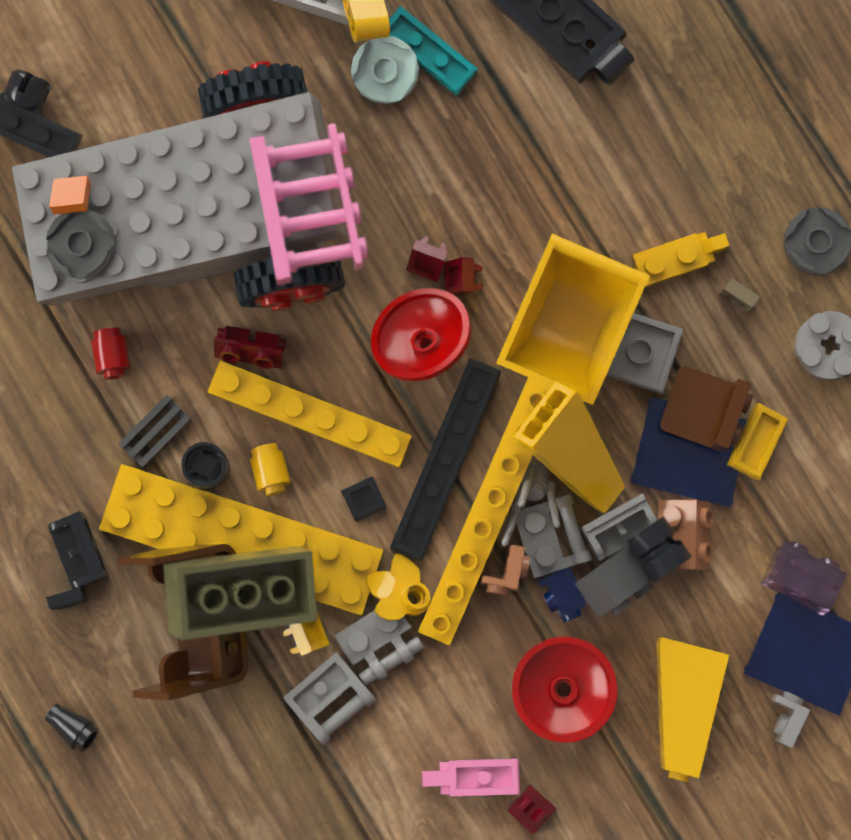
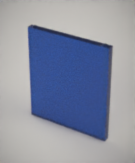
M650 397L633 474L630 476L631 484L731 507L739 471L728 466L727 463L735 446L730 445L729 449L722 453L662 431L659 424L668 400ZM739 418L737 425L742 427V433L747 420Z
M778 591L774 596V602L749 661L744 667L743 674L784 692H789L831 713L840 715L851 689V622Z

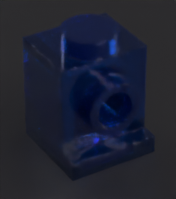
M570 567L536 582L539 588L546 586L548 592L543 594L545 602L551 613L557 611L563 623L581 616L580 608L587 605L583 595L575 585L577 581Z

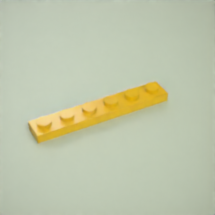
M223 361L219 362L207 391L210 395L397 468H400L412 438L410 434Z

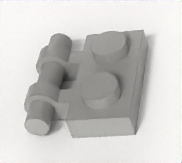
M375 610L334 636L352 665L364 658L366 659L370 667L359 674L366 686L376 679L379 681L383 680L388 676V671L402 662H405V664L415 659L413 655L424 649L418 637H415L406 644L402 640L400 635L411 628L404 616L399 620L389 621L375 614ZM391 641L396 650L379 661L374 652Z

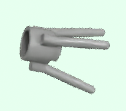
M537 464L528 465L518 488L517 497L504 532L503 546L508 545L520 509L525 506L527 499L538 501L544 495H547L553 526L555 528L560 527L555 498L556 484L549 481V471L545 467Z

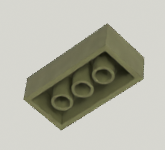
M294 546L163 564L169 635L178 639L188 640L317 621L311 550Z

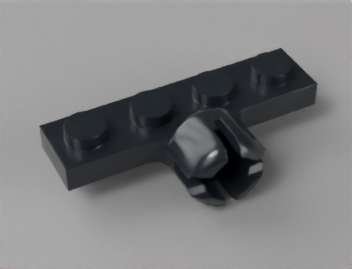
M16 69L12 71L4 92L0 94V135L47 157L76 151L83 134L46 118L42 113L43 105L51 89L50 84L29 72Z

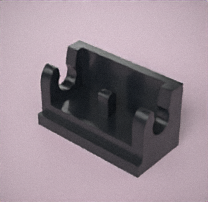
M78 511L48 524L49 532L52 535L71 589L83 588L109 577L85 513Z

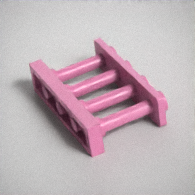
M335 124L328 125L329 139L273 149V145L266 146L264 136L250 138V147L277 285L292 283L291 273L297 272L299 267L353 258L355 270H360L363 267L362 259L368 258L365 238H358L355 224H361L358 202L351 203L349 189H354L351 167L344 168L342 155L347 154L344 132L337 133ZM332 153L336 174L281 184L280 180H272L270 168L277 167L276 163ZM339 188L342 209L288 219L286 215L279 216L277 203L283 202V198ZM346 223L349 244L295 254L293 250L286 251L284 238L290 237L292 232Z

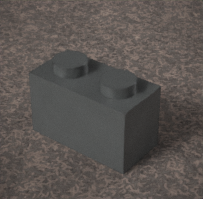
M629 545L575 583L598 618L609 611L614 616L631 605L628 599L630 596L634 595L638 599L653 588V585L650 583L652 578L643 567L646 561L645 558H637Z

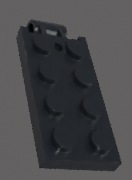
M490 0L580 85L586 79L585 75L591 69L603 82L612 85L634 62L633 55L618 42L619 40L623 41L627 37L626 31L592 0ZM592 43L594 48L588 49L585 44Z

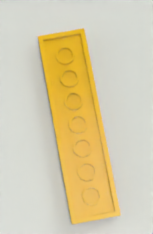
M121 464L99 530L157 549L227 544L234 549L236 554L294 546L311 550L315 600L361 616L370 594L366 583V576L377 572L384 551L383 549Z

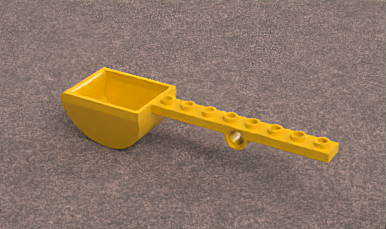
M555 234L551 235L496 364L528 377L430 602L418 630L419 633L450 646L533 456L513 436L556 381L576 391L584 402L591 405L594 404L650 275Z

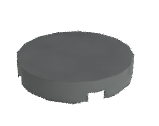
M809 208L801 211L789 222L784 233L783 247L788 260L796 269L808 275L822 276L834 272L847 261L851 252V230L849 224L839 213L829 208Z
M87 209V211L61 214L55 218L47 231V257L53 267L65 276L77 279L95 277L108 267L114 257L116 248L114 229L105 217L93 210Z

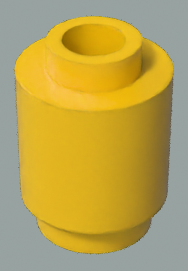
M277 443L253 448L251 450L252 458L249 461L257 491L265 492L267 497L286 492L285 486L289 485L291 480L283 451L278 449Z

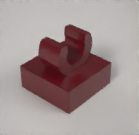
M427 236L423 237L421 241L416 239L406 270L438 282L448 255L446 244L441 243L440 248L428 244L429 237Z
M460 257L445 262L444 291L458 297L483 289V284L474 283V273L483 271V267L474 264V258Z
M529 784L507 811L529 832L534 834L556 810V807Z

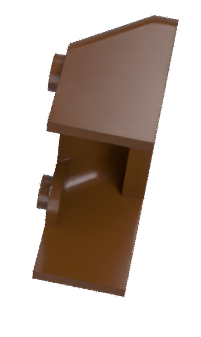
M227 544L197 545L157 549L118 557V564L147 565L150 578L155 583L165 584L164 563L233 555L236 553ZM245 631L188 640L177 638L179 651L166 654L160 662V684L133 690V698L170 701L242 681L248 671Z

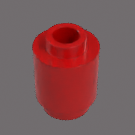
M112 327L94 331V340L91 341L96 374L104 375V380L124 377V372L130 369L126 338L124 335H121V329Z

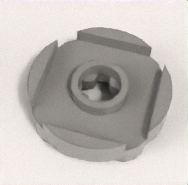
M825 311L814 314L799 328L794 341V351L796 357L799 358L800 363L804 366L803 369L809 375L820 380L830 381L851 373V318L836 311ZM829 337L834 338L835 344L838 345V350H833L831 355L826 354V348L821 346V341H827Z

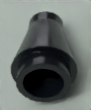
M55 704L45 717V721L57 731L72 750L77 748L81 752L85 751L93 743L99 732V729L94 726L93 720L65 709L59 704Z

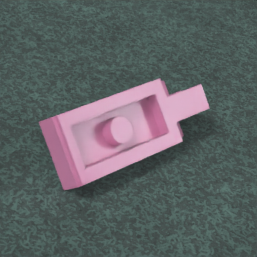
M472 759L440 762V771H422L423 787L440 786V794H449V796L520 794L519 759Z

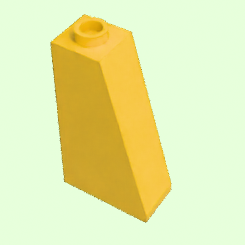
M556 381L513 437L585 503L605 514L624 490L625 485L581 396L576 391Z
M657 637L656 660L661 768L669 770V778L689 782L690 776L700 777L729 655Z

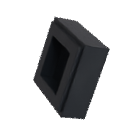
M372 476L341 490L355 522L387 508Z
M79 587L48 596L46 600L49 609L57 611L84 603L88 598L85 588Z

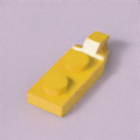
M705 232L695 233L633 254L632 260L636 270L650 275L645 285L646 288L707 267L708 264L716 261L713 254L727 250V247L730 245L725 233L709 239Z

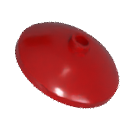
M423 288L407 292L393 300L378 316L371 333L373 356L379 366L396 379L414 382L434 378L450 369L465 352L471 336V320L463 303L447 291L436 288Z
M554 637L532 647L520 660L512 681L513 703L523 723L538 736L560 743L576 742L595 734L609 720L617 700V680L609 660L594 645L574 637ZM560 684H567L570 687L569 696L561 697L557 693V688Z

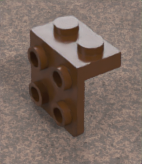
M687 366L681 367L678 370L659 424L660 429L666 433L723 453L729 449L730 445L735 446L738 442L742 427L737 425L741 412L745 414L748 412L753 399V394L748 393L751 383L741 379L731 383Z

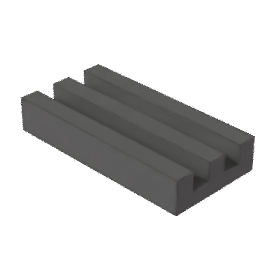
M166 395L118 444L142 468H145L192 419ZM169 406L171 410L132 448L130 444ZM178 415L181 419L144 457H141L138 453Z

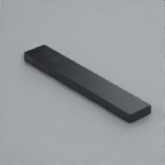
M469 358L392 541L391 549L417 560H423L501 370Z

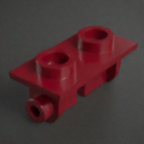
M228 325L225 328H218L217 336L214 337V357L221 358L229 363L244 362L255 364L263 369H282V355L285 351L286 339L280 338L279 334L256 331L255 340L252 342L248 341L250 334L248 329Z

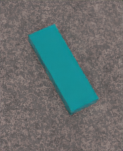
M399 6L389 18L390 36L396 37L408 44L417 56L419 67L454 96L457 97L478 73L477 67L402 6Z

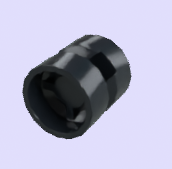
M208 442L196 443L189 447L184 453L181 462L182 473L186 479L197 488L207 491L215 490L224 485L229 478L231 470L226 454L219 447Z
M664 516L626 541L637 558H645L646 561L643 567L654 582L692 557L682 541H674L673 535L675 531Z

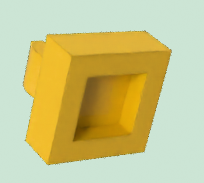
M316 613L317 621L289 625L290 628L283 632L284 637L293 634L297 646L290 649L291 654L300 653L303 656L330 645L318 613Z

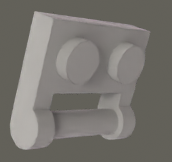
M572 494L556 498L557 508L559 509L573 552L571 556L563 557L549 514L548 501L522 509L519 512L516 526L522 545L525 547V554L530 556L529 567L533 579L593 560L590 550L586 551L572 507L575 504Z
M337 652L283 697L323 746L331 740V734L365 705L370 707L377 701ZM351 686L357 695L320 725L314 717Z

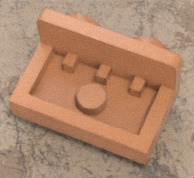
M658 500V519L663 516L666 518L675 531L673 535L674 541H682L692 556L674 570L708 571L709 563L713 559L710 528L713 526L714 514L710 508V502L702 500Z
M511 545L508 548L502 579L489 576L481 578L480 584L487 586V593L507 596L509 590H517L519 578L527 576L530 556L524 555L525 547Z

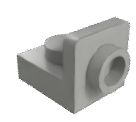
M785 691L783 696L774 694L771 701L789 709L787 715L783 713L780 715L773 732L778 734L775 739L776 742L793 748L810 710L802 706L803 699Z

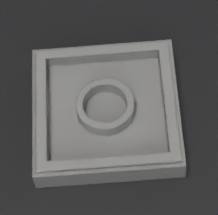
M633 313L606 377L662 395L683 329Z

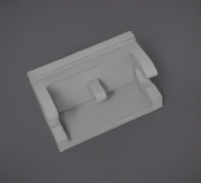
M642 493L581 527L580 531L599 562L628 545L626 541L653 524L657 519Z

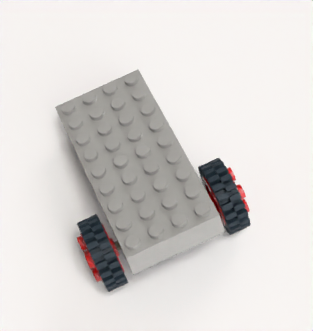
M261 61L248 67H243L241 71L232 69L219 72L215 76L216 78H209L206 80V83L199 85L198 95L203 119L13 166V177L36 301L49 306H55L148 283L164 288L236 271L233 275L239 305L248 308L271 307L272 311L276 312L292 308V303L304 301L305 304H312L324 301V295L331 294V292H336L340 288L345 287L341 260L299 267L297 272L291 273L292 283L277 285L255 173L250 138L264 136L266 146L273 145V149L327 139L320 100L310 92H307L303 69L297 65L284 64L280 66V63L271 64L269 61ZM330 153L276 163L277 167L270 168L272 180H280V184L334 174ZM88 176L91 188L87 209L93 210L105 217L114 229L116 238L114 257L108 267L95 277L77 279L65 276L53 267L47 257V231L55 218L61 215H53L49 208L54 179ZM337 188L283 198V202L277 203L279 216L286 215L287 219L341 209ZM341 223L292 232L290 237L284 238L286 251L293 250L295 254L322 249V242L347 236L345 224Z

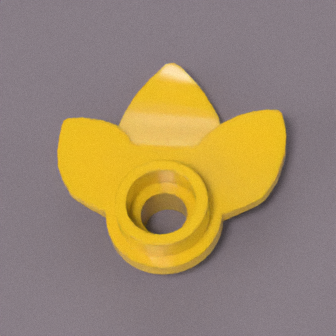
M396 553L393 556L390 572L377 571L366 576L369 591L375 598L380 600L375 607V614L383 619L395 621L401 619L406 614L412 616L420 615L430 605V592L424 584L420 583L418 567L401 554ZM408 594L416 597V604H412L409 601Z

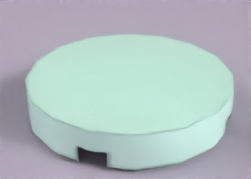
M389 36L387 38L369 40L361 45L353 57L351 74L355 86L361 95L375 103L392 104L403 100L411 94L418 82L420 68L417 56L411 47L400 39Z

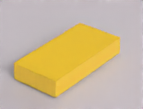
M756 403L727 465L754 480H760L788 418L760 403Z

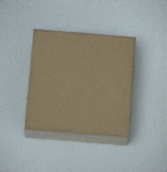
M730 278L719 293L746 313L754 307L760 296L733 278Z

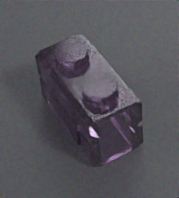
M791 541L788 544L783 542L775 551L761 584L821 615L826 614L833 607L847 573L839 570L840 565L832 559L825 557L818 559L808 554V548L800 543Z

